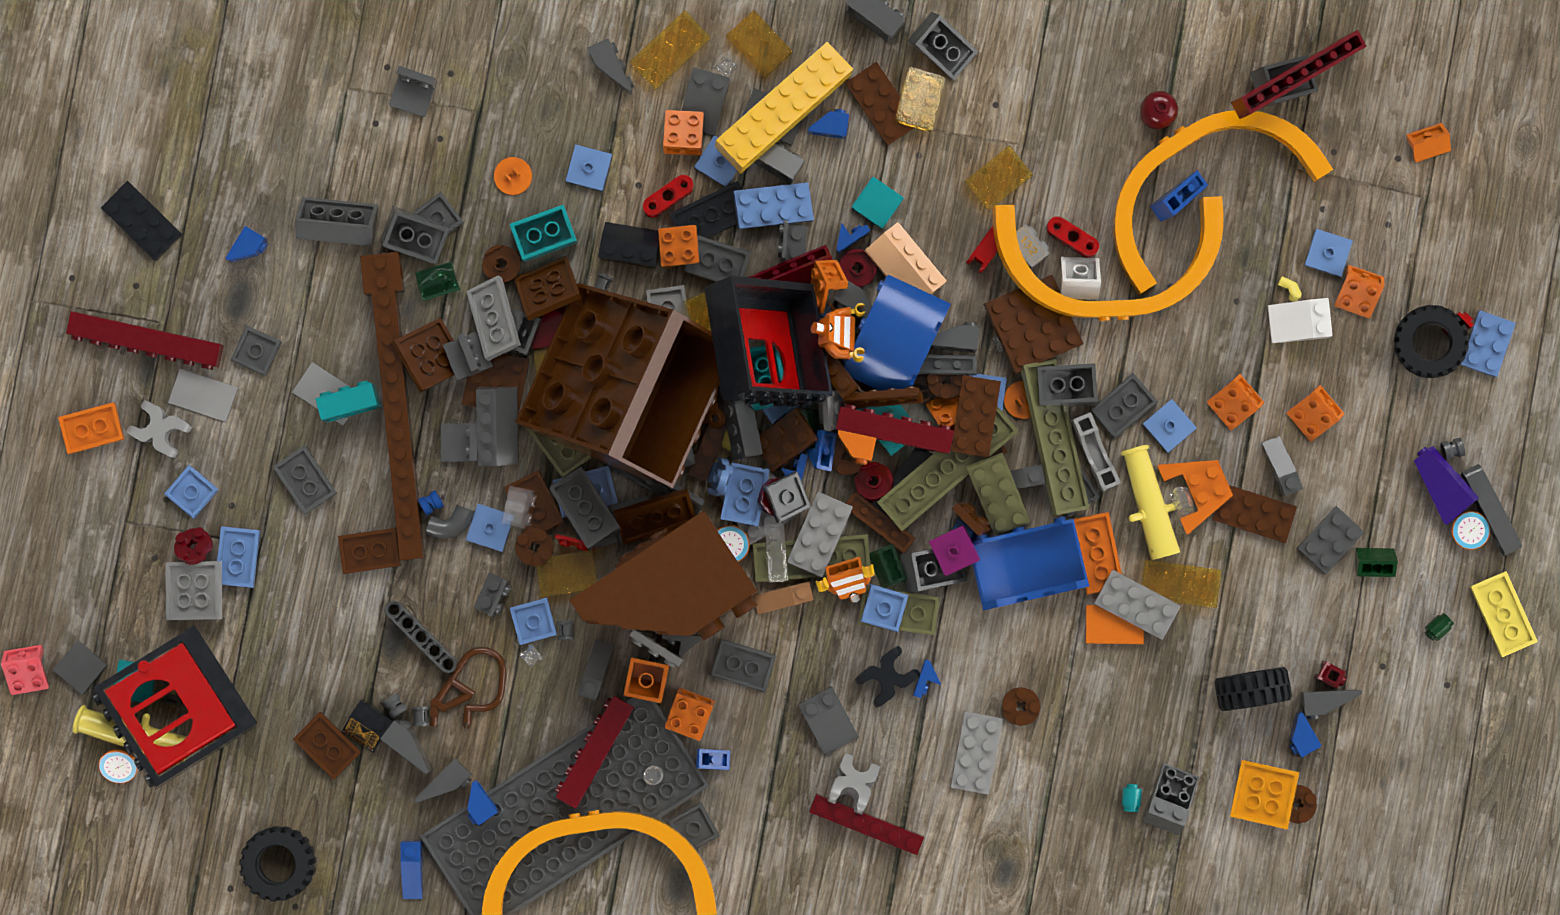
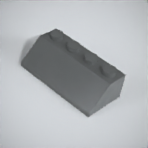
M302 197L295 219L296 238L372 246L376 232L378 205Z
M478 387L476 389L478 466H501L519 463L518 424L515 423L518 417L517 387Z

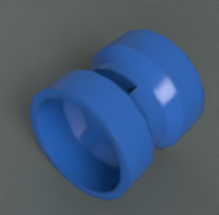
M436 490L430 492L429 496H423L418 499L427 516L433 513V510L444 507Z

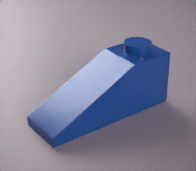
M1197 170L1161 196L1150 208L1160 222L1176 215L1202 192L1208 184Z
M423 841L400 842L403 899H423Z

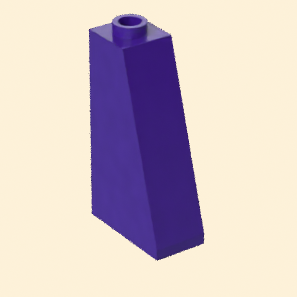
M1434 446L1428 449L1424 447L1417 453L1419 457L1414 462L1444 524L1448 525L1479 497Z

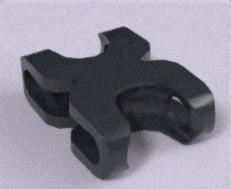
M900 646L894 647L881 657V668L869 666L855 678L857 684H863L870 679L880 682L882 687L881 693L873 701V705L876 708L894 697V685L905 688L920 676V672L916 669L905 674H899L895 671L894 661L902 653Z

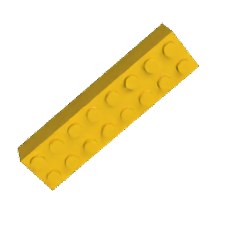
M826 42L716 139L714 147L740 174L743 173L851 77L853 68Z

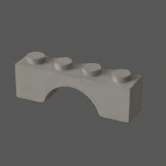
M1091 412L1073 419L1071 423L1100 491L1120 484L1121 482L1114 465L1109 460Z

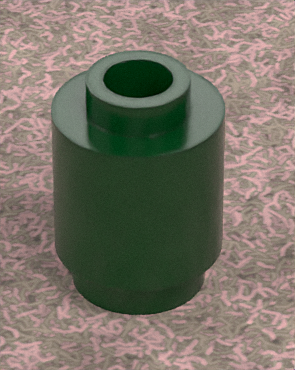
M1442 613L1425 626V634L1430 640L1433 641L1435 639L1439 641L1452 629L1451 626L1454 623L1445 613Z

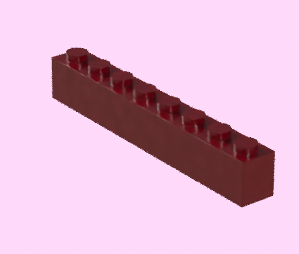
M1356 30L1232 101L1231 104L1239 119L1244 118L1367 46L1359 31Z
M73 311L70 312L66 334L71 335L72 340L82 342L83 338L89 339V343L100 346L101 342L109 344V348L119 350L121 346L127 348V352L136 354L139 351H144L146 356L157 358V355L165 356L164 360L175 362L176 359L183 360V364L194 366L195 363L202 364L201 368L213 370V367L219 368L224 345Z

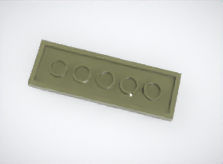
M868 534L840 537L827 566L856 557H861L862 566H870ZM796 540L753 544L756 582L820 576L787 562Z

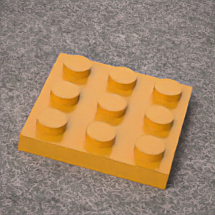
M1242 760L1230 817L1288 829L1300 772Z

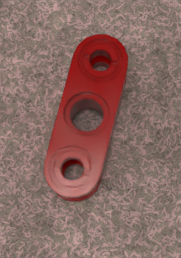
M680 175L646 198L643 203L645 214L648 217L656 218L690 195L694 189L692 178L688 175ZM686 183L687 187L682 188L681 184ZM666 192H672L674 197L672 200L666 201L663 199V195ZM651 205L656 206V208L653 210H651L649 207Z
M1059 216L1053 217L1047 223L1046 231L1052 238L1081 256L1091 258L1098 252V241ZM1054 225H1058L1059 229L1056 230ZM1075 233L1078 238L1077 241L1071 242L1068 239V234ZM1086 245H1090L1092 250H1088Z
M993 226L966 261L967 265L973 262V260L980 263L981 267L978 271L980 274L998 252Z

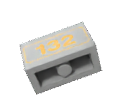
M1025 224L1016 231L1023 258L1029 268L1032 269L1050 254L1048 252L1049 247L1043 240L1041 242L1036 237L1037 232L1031 225L1028 227Z

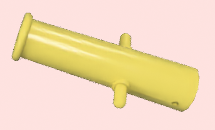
M1142 445L1122 451L1120 455L1125 458L1138 508V513L1131 514L1129 521H1141L1152 561L1180 553L1168 512L1177 509V505L1175 503L1167 505L1164 503L1147 451L1149 445Z
M82 705L79 708L73 723L74 734L80 732L124 747L123 743H125L122 737L118 739L113 731L114 724L112 721L108 723L102 713L89 710L86 705ZM145 713L140 725L147 736H151L161 729L150 727V715ZM168 732L153 743L163 747L174 746L186 739V736ZM185 759L180 761L176 765H179L180 763L184 762Z

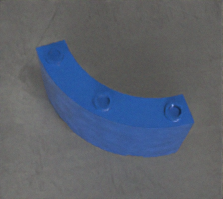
M887 275L885 281L881 280L876 289L879 293L867 319L862 318L858 327L861 329V332L855 342L854 350L856 348H863L865 350L864 354H856L857 356H863V361L855 362L853 358H850V360L844 359L842 362L853 379L879 391L889 388L906 389L913 386L951 305L938 297L891 275Z
M1065 517L1054 519L1052 524L1025 530L1023 526L1014 528L1013 533L990 538H986V535L974 537L975 541L972 543L981 560L972 565L983 611L1089 587L1074 519L1066 520Z

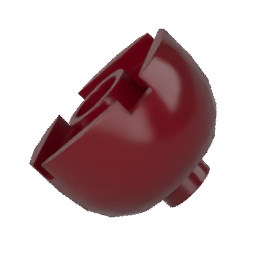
M1164 91L1150 93L1143 99L1140 105L1141 119L1146 126L1152 129L1168 128L1178 116V105L1175 98Z

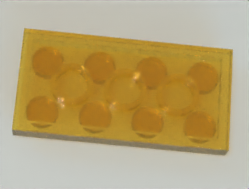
M684 10L629 63L656 91L711 40V37Z
M1144 560L1141 585L1175 603L1217 608L1222 570Z

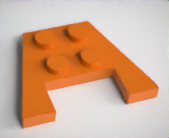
M1218 460L1157 465L1164 482L1180 475L1184 476L1198 511L1180 518L1186 535L1190 534L1233 496Z

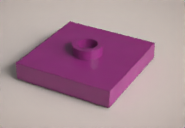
M964 525L929 541L945 576L981 560Z

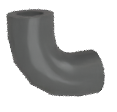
M456 505L453 515L449 519L442 520L431 516L425 534L441 539L456 537L467 528L474 511Z

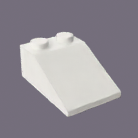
M1329 298L1268 305L1271 343L1332 337Z

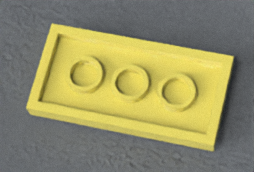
M1507 571L1470 586L1501 657L1538 642Z

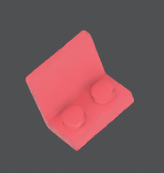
M42 645L3 652L1 666L11 695L49 688L42 665L44 652Z

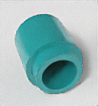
M1127 784L1126 787H1122L1123 811L1139 812L1142 788H1138V784Z

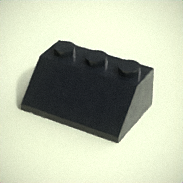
M605 222L598 258L599 260L656 269L660 246L658 230Z

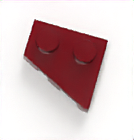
M565 306L543 315L533 343V349L548 348L566 311Z

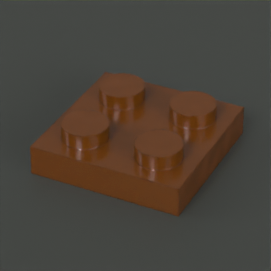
M956 503L952 508L978 536L986 535L991 530L988 526L990 524L989 521L983 516L979 517L975 513L976 508L971 503Z

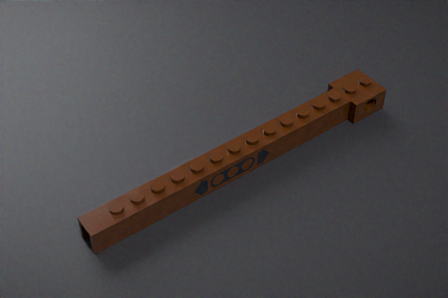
M399 252L360 256L364 294L372 296L399 558L400 561L425 559L406 369L392 344L394 340L402 337L398 293L405 292L402 258Z

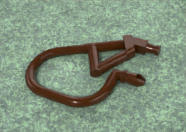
M477 647L467 651L462 656L456 670L449 675L436 697H433L430 702V726L438 727L439 709L446 712L471 699L475 694V691L456 679L466 662L477 654L490 655L498 662V694L487 705H465L463 713L464 728H466V723H468L467 729L471 726V711H490L501 703L505 694L506 665L504 659L497 651L491 648ZM451 686L464 693L446 703L442 702Z

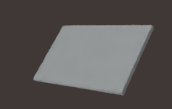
M312 362L292 393L318 409L315 398L320 397V393L326 391L339 392L338 388L348 385ZM349 417L335 421L344 425Z
M179 369L168 403L226 422L238 388L228 385V383L225 384L192 373V371Z

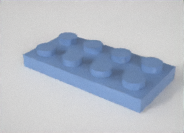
M808 182L733 191L738 230L783 225L784 220L788 221V224L814 220Z

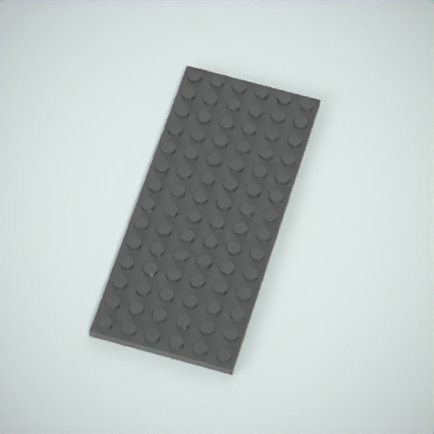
M631 698L627 701V703L634 706V709L576 809L557 799L558 793L555 790L560 782H565L567 776L564 774L570 765L574 766L577 761L574 757L579 748L583 749L587 742L584 739L589 731H594L596 727L594 723L488 791V796L499 812L479 826L477 823L473 824L468 818L467 805L420 835L470 915H482L485 890L494 868L508 849L530 831L552 821L569 818L568 814L580 813V816L588 815V811L599 810V813L613 811L634 812L659 819L710 786L700 769L696 768L695 761L677 733L665 728L667 718L657 702ZM625 828L602 829L556 837L538 845L523 857L511 874L504 893L503 915L514 914L639 831Z

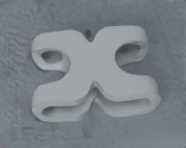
M143 400L141 408L150 416L149 425L142 429L129 426L126 432L139 441L145 443L153 441L154 449L175 458L178 451L169 444V434L174 430L189 433L192 426L175 416H168L166 418L164 409Z
M845 753L827 801L835 804L839 796L849 795L855 801L854 812L862 815L871 795L870 789L877 779L880 766L871 764L868 771L858 772L852 765L853 755Z

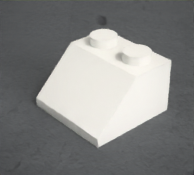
M1061 257L1060 294L1073 299L1099 300L1101 287L1099 258Z

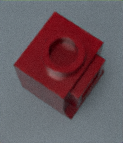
M1322 661L1321 664L1323 666L1319 674H1315L1314 678L1335 689L1338 686L1342 687L1347 678L1344 676L1346 671L1327 661ZM1331 670L1339 673L1335 682L1327 678Z

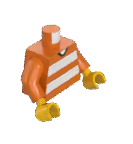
M858 303L853 309L846 307L833 310L820 319L819 323L814 322L812 324L811 332L818 334V345L824 348L833 358L849 360L853 358L855 362L863 361L864 357L857 356L856 354H864L865 350L863 348H856L854 350L855 317L852 316V314L858 317L865 315V312L857 310L865 306L863 303Z
M856 557L825 567L827 579L825 577L819 582L816 581L819 592L828 590L833 594H837L840 599L850 598L851 602H858L861 599V594L866 592V585L870 583L872 576L875 575L873 564L864 567L862 566L861 557Z

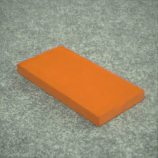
M1109 512L1074 519L1089 587H1085L1086 595L1100 592L1112 569L1121 573Z

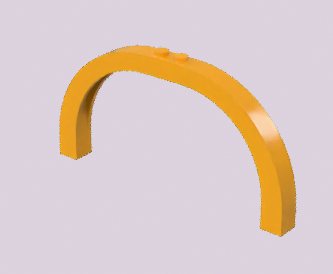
M1235 110L1213 114L1200 119L1187 128L1183 125L1174 131L1176 135L1171 138L1166 136L1159 141L1160 145L1150 151L1129 174L1119 193L1114 211L1113 237L1117 257L1124 273L1138 295L1156 285L1157 282L1144 264L1135 244L1132 229L1133 208L1140 187L1157 166L1206 135L1228 129H1246L1264 133L1289 148L1301 162L1313 182L1333 170L1318 146L1303 131L1288 121L1259 111L1239 119Z
M1222 196L1199 199L1200 237L1191 264L1182 277L1167 290L1144 299L1082 301L1066 297L1046 286L1031 271L1019 248L1014 205H995L992 207L994 238L997 251L1009 276L1027 296L1038 304L1066 316L1098 318L1099 321H1110L1111 317H1117L1118 321L1129 320V317L1146 315L1167 308L1182 300L1202 282L1211 269L1220 248L1223 233Z
M599 810L588 811V815L580 816V813L568 814L569 818L544 824L520 838L508 849L494 868L485 890L482 905V915H503L504 893L511 874L523 857L538 845L565 835L602 829L625 828L646 833L670 848L682 862L689 875L693 887L697 915L717 914L713 885L708 870L701 856L683 835L668 824L644 814L625 811L599 813Z

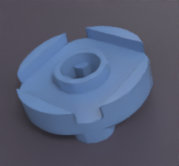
M718 457V462L713 463L709 473L708 482L711 483V488H708V493L714 496H724L727 492L728 477L732 476L733 467L729 466L728 459Z

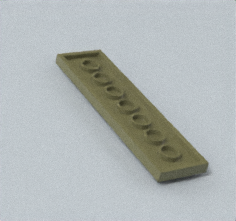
M1054 359L1043 361L1039 364L1038 362L1022 366L1021 374L1053 516L1090 508L1067 406H1040L1037 367L1058 366L1057 360Z
M998 406L989 457L1019 432ZM935 452L877 503L896 526L903 531L969 475L968 465L984 460L987 457L950 452V454Z

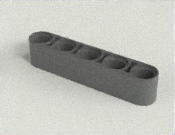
M1477 464L1461 472L1462 479L1479 497L1475 504L1480 514L1489 522L1490 533L1501 554L1506 556L1522 548L1521 541L1483 468Z
M390 601L385 606L386 615L443 672L450 673L456 670L458 666L456 657L401 602ZM393 604L399 606V613L397 615H393L390 612V607ZM406 618H410L413 621V626L410 629L405 628L403 624ZM420 631L425 632L427 636L424 642H419L417 639V634ZM433 645H437L440 648V653L437 656L431 654L430 650ZM446 659H451L454 663L453 668L450 670L444 666Z

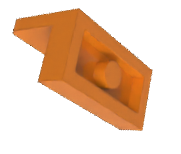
M1443 123L1406 134L1407 142L1413 149V159L1415 162L1451 151L1450 134Z

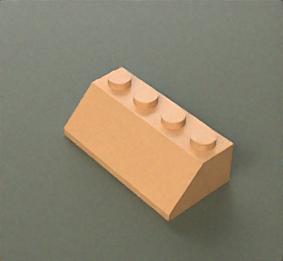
M898 222L864 250L885 277L891 275L931 295L947 282Z

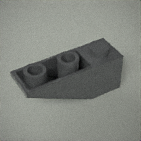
M605 39L588 47L596 68L626 92L632 94L631 88L634 85L630 76L626 78L623 72L626 70L623 60H618L616 56L618 49L615 43H610L609 39Z

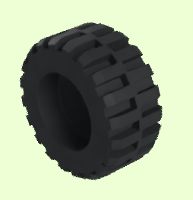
M1425 305L1409 312L1400 321L1394 336V350L1399 362L1409 372L1424 378H1438L1455 371L1464 361L1469 348V335L1462 319L1452 310L1439 305ZM1425 324L1440 325L1449 335L1450 345L1447 352L1435 360H1427L1420 357L1413 347L1415 332Z
M1285 667L1216 678L1214 682L1218 707L1221 711L1269 705L1291 700L1292 697L1288 670Z
M274 826L256 833L246 842L247 845L241 852L242 858L239 859V865H241L239 872L240 876L244 877L245 881L243 883L245 886H249L250 892L254 895H259L260 899H268L271 902L285 901L304 891L311 883L312 876L316 871L315 863L317 860L314 857L313 852L315 850L313 846H310L308 843L310 840L307 837H303L300 831L292 830L291 827ZM271 846H284L292 852L295 858V871L285 881H271L264 875L261 869V856Z

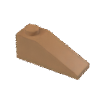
M809 582L753 596L754 601L758 605L756 606L758 614L814 600Z

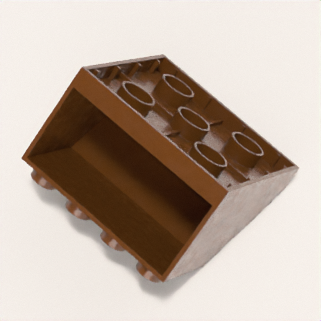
M578 283L582 298L568 304L515 423L622 471L673 488L676 480L684 472V462L692 445L700 436V427L705 415L716 400V391L720 381L712 333L674 309Z
M702 511L569 601L581 619L585 620L587 624L621 626L622 629L649 630L663 635L692 636L699 633L704 641L725 628L720 618L731 610L736 618H740L758 606L752 598L758 591L706 513Z

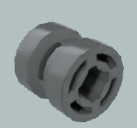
M1460 437L1453 439L1450 443L1448 441L1440 443L1441 452L1445 460H1450L1453 456H1465L1464 444Z
M398 693L381 703L384 708L388 709L391 719H394L408 709L400 701L401 697Z

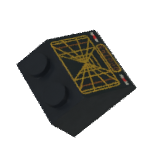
M363 699L359 701L349 716L342 732L374 753L382 741L380 738L393 723L394 719H391V717Z

